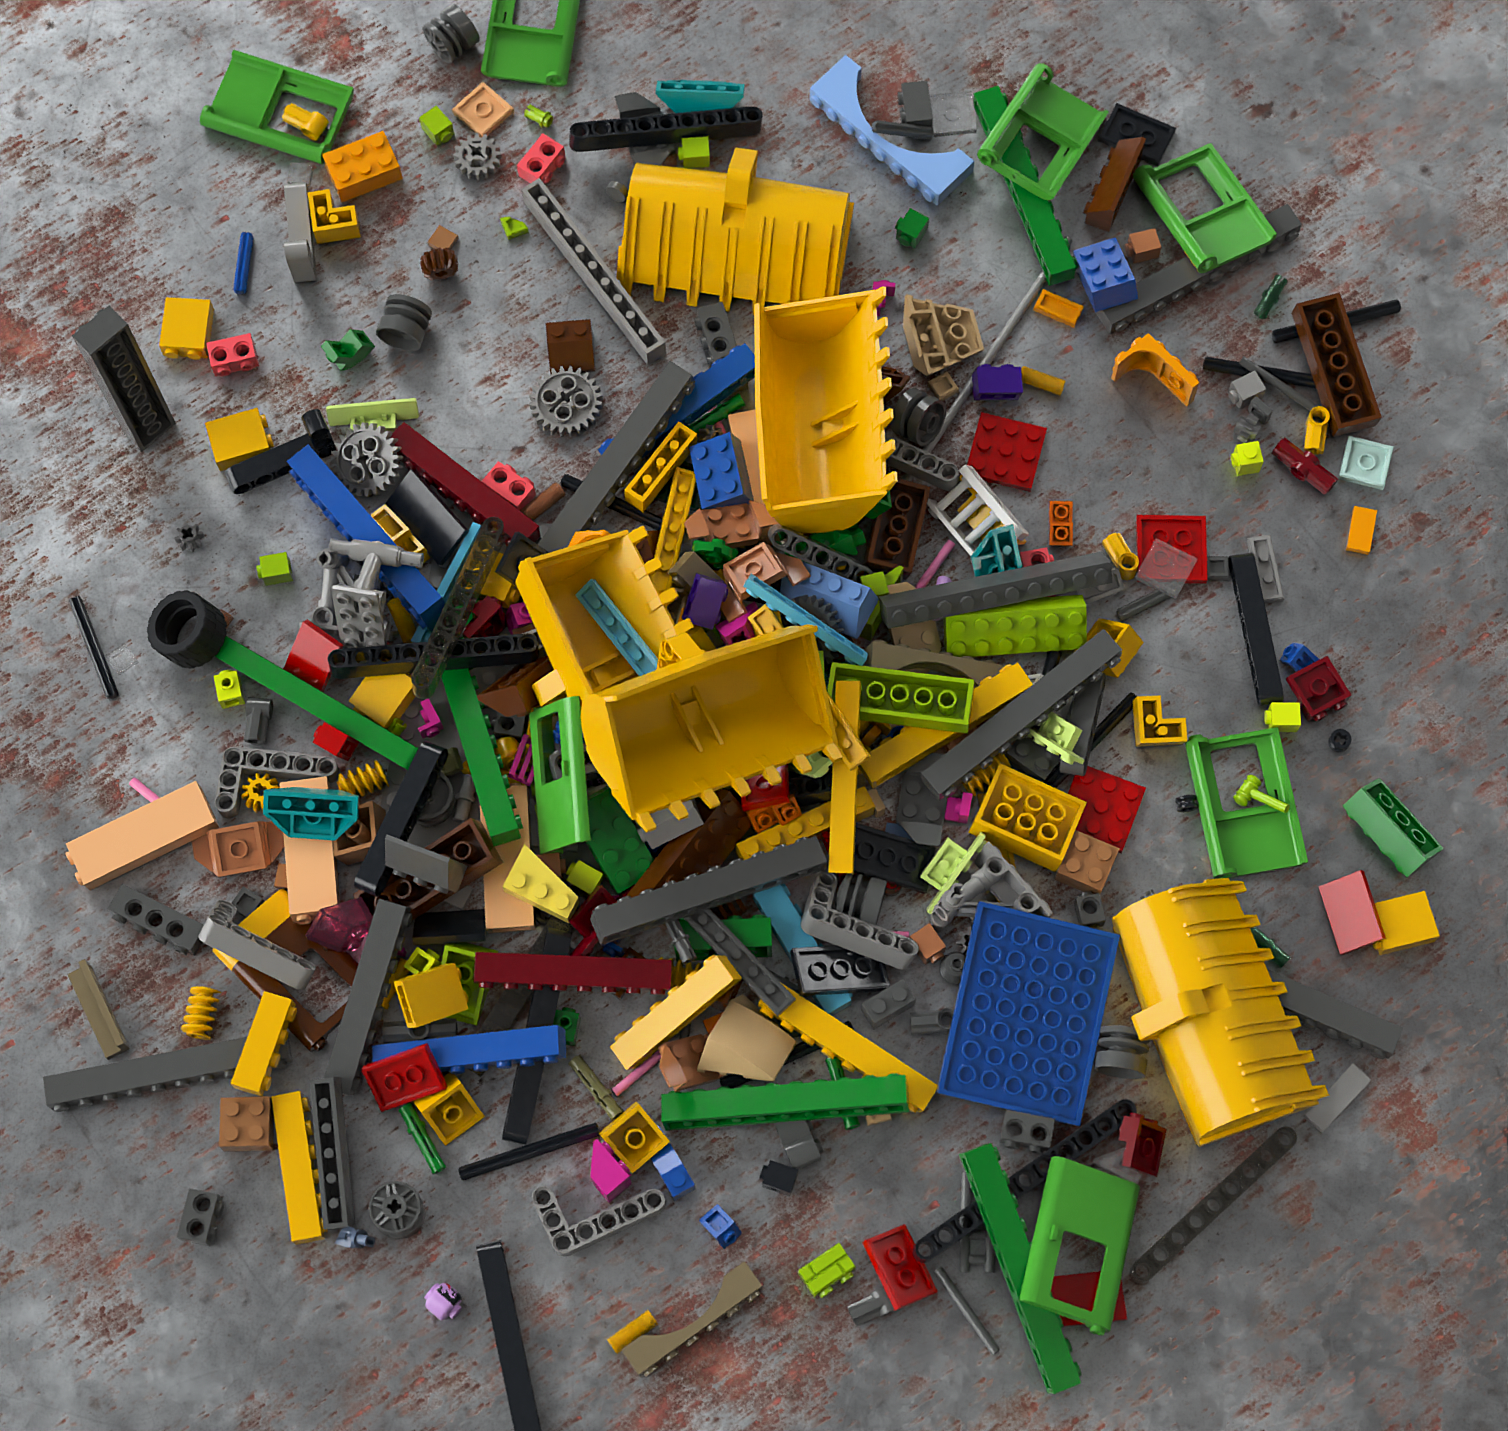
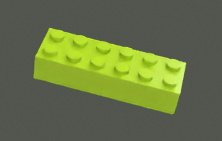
M1083 595L1042 597L943 618L945 652L952 653L955 657L1079 649L1087 642V606Z
M832 662L827 692L835 702L836 681H860V720L968 734L974 693V679Z

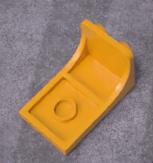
M1149 333L1143 338L1138 337L1131 344V348L1128 351H1122L1116 356L1111 377L1114 382L1129 371L1145 370L1156 376L1186 406H1189L1194 401L1199 385L1197 376L1191 371L1188 372L1182 366L1181 361L1176 356H1172L1166 350L1164 344L1159 340L1156 341Z

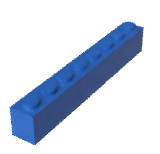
M746 343L741 346H735L729 355L723 359L716 360L707 371L700 372L694 376L695 387L692 393L684 397L679 411L671 415L668 420V426L662 433H658L653 447L649 451L646 450L641 457L642 459L659 447L678 421L685 426L690 425L755 377V355ZM613 439L605 440L601 447L597 449L601 456Z
M559 1025L372 1046L373 1063L428 1043L441 1073L450 1071L451 1074L465 1073V1069L474 1068V1071H487L488 1067L497 1066L498 1069H508L512 1067V1064L520 1063V1066H534L536 1061L554 1064L558 1063V1059L566 1058L565 1029Z

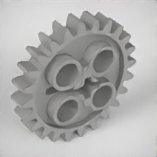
M560 366V372L558 373L552 368V375L550 376L544 372L545 380L537 379L538 386H532L534 394L529 395L530 401H532L529 403L530 409L533 410L531 412L532 417L536 418L537 425L543 423V430L546 431L550 428L551 435L559 431L560 437H563L564 432H568V435L572 437V432L575 430L580 435V428L582 427L588 431V422L595 424L594 416L600 417L598 409L603 408L602 402H600L603 400V397L599 393L601 390L600 386L596 385V379L592 378L589 380L588 372L582 376L581 368L573 372L572 366L569 367L568 371H564L563 366ZM568 384L573 385L571 389L563 388L565 385ZM549 397L555 398L553 402L545 401ZM579 401H586V402H587V403H586L585 405H583V406L577 405V403H578ZM564 413L569 415L565 419L559 418V416Z
M362 422L361 426L353 424V430L346 428L347 436L340 434L339 437L342 442L334 443L338 447V451H331L333 455H336V459L331 460V463L337 464V467L332 472L339 473L340 475L337 478L340 481H344L343 485L346 488L349 487L350 493L357 491V496L365 494L367 497H372L373 493L374 495H381V490L388 491L387 484H395L392 477H400L396 472V468H403L402 465L397 463L398 460L403 459V456L397 455V452L402 448L394 446L398 439L390 438L392 432H385V427H377L376 423H370L369 425ZM373 440L376 441V448L374 450L371 448ZM355 447L356 455L353 458L351 456V450ZM379 462L383 464L381 472L378 471ZM360 469L363 471L361 479L358 478V471Z

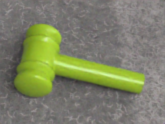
M1247 775L1246 780H1244L1239 790L1233 796V800L1243 807L1247 806L1248 802L1253 798L1283 813H1287L1290 808L1289 804L1258 791V787L1262 783L1254 775Z

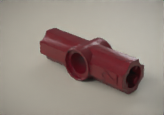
M1285 437L1272 450L1271 454L1287 465L1295 478L1300 481L1309 482L1324 495L1338 481L1336 476L1320 465L1319 459L1309 451L1303 452Z

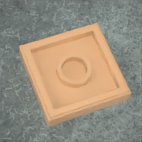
M482 82L452 109V112L482 138L484 134L488 136L514 112V109L488 85Z

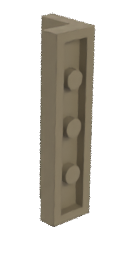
M86 959L78 962L81 968L67 975L106 1059L109 1060L130 1048L92 966Z

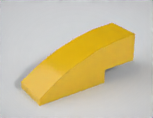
M386 504L371 514V517L397 546L404 548V551L424 553V562L430 559L425 547L412 535L410 529Z

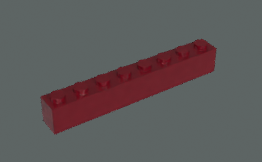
M403 422L392 433L390 438L398 439L394 446L402 448L397 452V455L403 456V459L400 461L408 471L416 470L429 486L432 485L437 489V492L443 498H449L453 501L458 510L461 512L466 511L471 515L475 523L484 525L493 537L502 539L507 547L515 532L522 533L533 542H536L541 537L539 525L408 424Z
M475 952L474 983L479 984V988H494V984L504 985L503 989H518V985L528 986V990H543V986H551L553 991H567V987H576L577 992H592V988H601L602 993H616V989H626V994H641V990H651V995H665V991L671 990L672 960Z

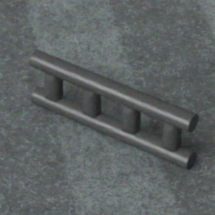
M961 1172V1210L971 1204L972 1189L965 1172ZM962 1216L961 1226L963 1228H970V1219ZM986 1226L985 1230H974L960 1240V1272H970V1264L985 1265V1273H995V1250ZM970 1239L985 1240V1255L970 1254Z

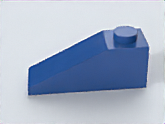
M670 1142L650 1158L674 1202L696 1189L693 1180Z

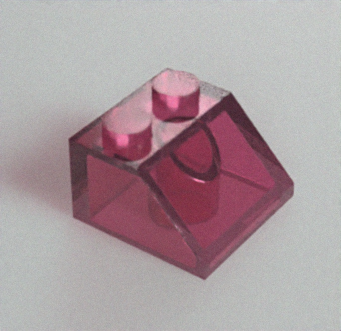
M362 897L321 908L306 933V937L337 952L354 951L362 945L363 939L369 932L373 917Z

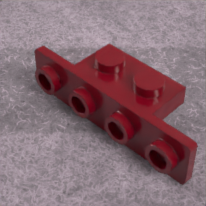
M634 885L622 891L616 900L603 886L595 888L569 919L572 926L584 937L571 952L570 956H589L593 952V946L599 941L590 920L593 910L601 904L607 903L611 905L617 903L619 899L627 896Z

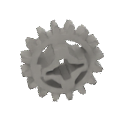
M476 133L475 138L467 135V141L459 140L460 146H455L456 153L453 154L456 168L460 169L461 175L467 173L468 179H471L474 175L477 180H480L481 175H484L487 179L489 172L496 173L495 167H500L502 156L499 144H495L494 138L488 140L487 134L480 138L479 134ZM466 153L467 156L465 157L466 160L464 161V160H463V157H464V154Z

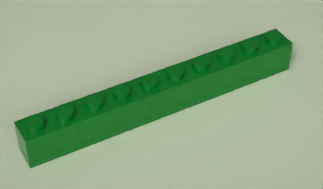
M999 85L974 93L973 107L986 137H988L1008 106L1007 96L1001 92ZM1020 129L1000 161L1019 171L1032 181L1038 182V169L1035 164L1032 165L1030 150L1022 142L1023 134ZM1003 176L1048 285L1052 286L1074 279L1075 271L1078 269L1075 256L1071 257L1068 239L1062 236V226L1059 219L1054 217L1052 202L1041 199Z
M452 630L429 639L430 641L464 639V637L459 638L457 631ZM455 653V654H453V655H454V656H459V655H461L462 653ZM473 668L440 671V675L493 846L521 839L519 829H523L520 816H514L512 810L517 808L513 794L508 795L506 789L511 787L507 775H501L500 769L504 768L501 755H495L494 749L498 748L494 734L489 735L487 730L492 727L488 714L483 715L481 709L485 708V704L478 701L475 690L480 688L476 676H471L469 672Z
M897 1073L889 1074L887 1077L868 1075L861 1079L843 1077L835 1081L818 1079L810 1083L793 1081L784 1085L768 1083L765 1086L758 1087L744 1085L741 1088L733 1089L719 1087L717 1090L695 1089L692 1092L670 1091L668 1094H661V1121L666 1131L909 1112V1093L906 1075Z
M987 1143L960 1153L962 1165L1047 1393L1056 1394L1081 1384L1079 1378L1082 1376L1081 1370L1077 1362H1073L1071 1357L1072 1346L1067 1337L1064 1338L1062 1333L1063 1322L1060 1315L1019 1301L1032 1242H1028L1025 1234L1028 1231L1023 1218H1019L1016 1210L1019 1208L1017 1199L1014 1194H1010L1007 1186L1010 1184L1008 1175L1005 1170H1001L998 1162L1001 1160L997 1147H993L992 1143Z

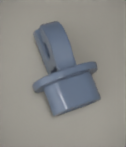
M344 1227L341 1229L335 1243L348 1248L373 1247L375 1245V1238L368 1236L365 1230Z

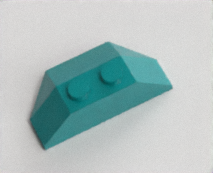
M697 80L657 81L656 95L675 113L732 108L743 99L745 84Z
M1013 524L990 530L971 555L975 577L1022 568Z
M303 787L264 790L263 814L288 837L337 840L358 820L359 796L346 791Z

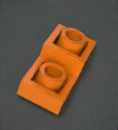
M1049 501V546H1073V501Z
M793 794L790 795V802L746 812L757 834L776 823L783 826L802 815Z

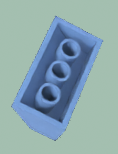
M803 562L811 577L795 586L791 585L786 576L782 578L780 589L782 595L791 601L793 598L808 595V597L816 595L817 600L824 598V605L831 603V612L837 610L835 619H842L838 627L844 628V631L840 633L854 639H858L879 600L870 587Z

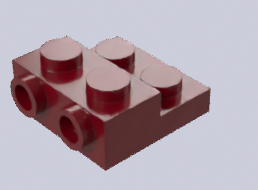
M488 595L483 600H479L471 611L474 622L468 623L462 634L464 639L498 636L507 626L504 618L505 614L502 611V603L496 597L492 596L490 598Z
M1328 656L1286 678L1287 683L1297 697L1296 703H1300V709L1307 721L1314 719L1315 722H1318L1328 716L1327 711L1333 708L1335 711L1341 710L1348 705L1346 701L1352 696Z
M1130 1113V1117L1124 1116L1119 1140L1126 1143L1122 1166L1148 1176L1157 1177L1167 1129L1159 1126L1158 1121L1145 1118L1141 1114Z

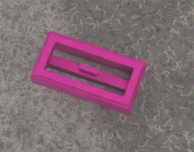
M524 734L507 777L529 786L534 778L533 762L527 778H524L532 756L531 738H528L529 735ZM528 744L530 746L519 775L515 774L525 745Z

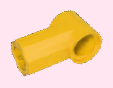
M293 103L285 107L282 116L284 122L300 129L307 138L313 141L318 140L329 124L328 119L321 113L316 111L311 113Z
M1314 407L1306 420L1303 451H1309L1314 455L1324 453L1327 424L1330 418V413L1325 407ZM1313 417H1319L1323 422H1315Z
M1120 533L1108 535L1102 541V545L1115 567L1119 569L1121 579H1133L1138 569V557L1130 551ZM1123 564H1129L1132 568H1125Z

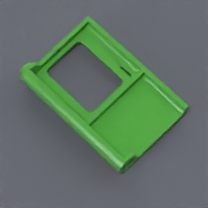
M1212 143L1155 168L1151 165H1141L1135 170L1133 175L1134 181L1199 273H1206L1270 244L1277 236L1276 231ZM1191 166H1197L1224 205L1191 220H1186L1159 181Z
M1278 727L1212 739L1203 737L1201 734L1190 736L1185 746L1213 878H1233L1306 864L1308 858ZM1254 744L1257 747L1267 795L1289 804L1288 812L1283 813L1268 805L1229 812L1224 811L1220 801L1210 753L1215 750Z

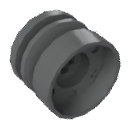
M455 4L445 8L439 14L440 19L434 17L431 19V23L427 22L422 27L423 34L431 48L442 60L449 64L455 61L456 57L462 55V48L469 50L480 40L472 21Z
M401 294L390 295L383 309L384 316L380 318L376 329L377 337L384 343L405 351L420 349L425 336L424 330L429 325L428 321L431 319L432 310L428 305L414 297Z
M846 874L839 886L835 902L836 911L842 913L847 911L849 912L848 915L852 917L855 914H859L860 920L877 925L887 881L872 877L866 887L863 886V874L858 875L856 884L852 883L853 874Z
M1122 1025L1101 1027L1099 1035L1102 1038L1098 1040V1045L1107 1050L1097 1052L1094 1070L1103 1075L1116 1078H1145L1148 1060L1137 1054L1149 1052V1046L1146 1044H1149L1150 1040L1140 1041L1136 1029L1133 1027Z
M399 1181L386 1182L376 1189L369 1203L370 1218L375 1226L390 1238H409L417 1233L424 1223L426 1215L425 1204L415 1189L407 1183ZM395 1203H398L401 1209H398L396 1214H394L390 1208L395 1207Z

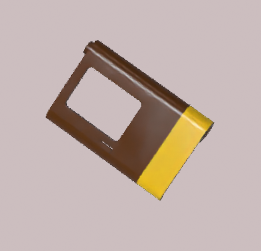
M284 888L274 893L238 924V926L300 957L309 950H314L352 988L359 965L357 961L316 920H312L308 924L293 923L289 913L288 892ZM213 948L212 952L260 1001L264 991L293 1000L297 1012L293 1022H289L287 1028L310 1052L315 1050L319 1052L326 1046L328 1035L341 1024L347 1002L326 1021L320 1023L277 979Z

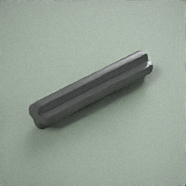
M879 120L872 123V132L920 139H931L933 137L934 130L932 127Z
M1171 582L1118 608L1116 614L1120 621H1125L1179 594L1180 588L1176 582Z

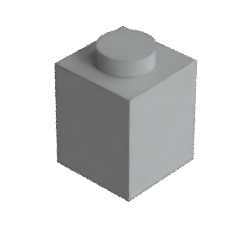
M1253 371L1232 381L1228 396L1233 404L1236 403L1240 410L1250 405L1251 400L1255 396L1260 400L1263 399L1266 387L1256 371Z

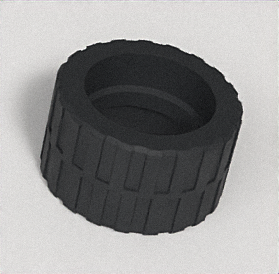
M189 590L176 591L173 594L167 595L152 611V615L148 620L147 638L151 643V647L156 652L182 668L193 669L203 666L218 654L224 644L227 623L223 613L197 593L190 592ZM197 616L196 625L191 634L184 641L177 644V638L183 625L192 617Z

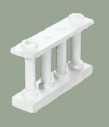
M965 464L958 470L963 475L962 481L938 503L932 499L927 501L930 507L928 509L930 514L943 522L970 556L976 550L973 543L995 522L1001 521L1005 526L1013 524L1016 539L1024 540L1029 535L972 466ZM968 487H973L977 492L976 498L954 519H951L944 509ZM982 504H987L991 509V515L966 537L958 526Z

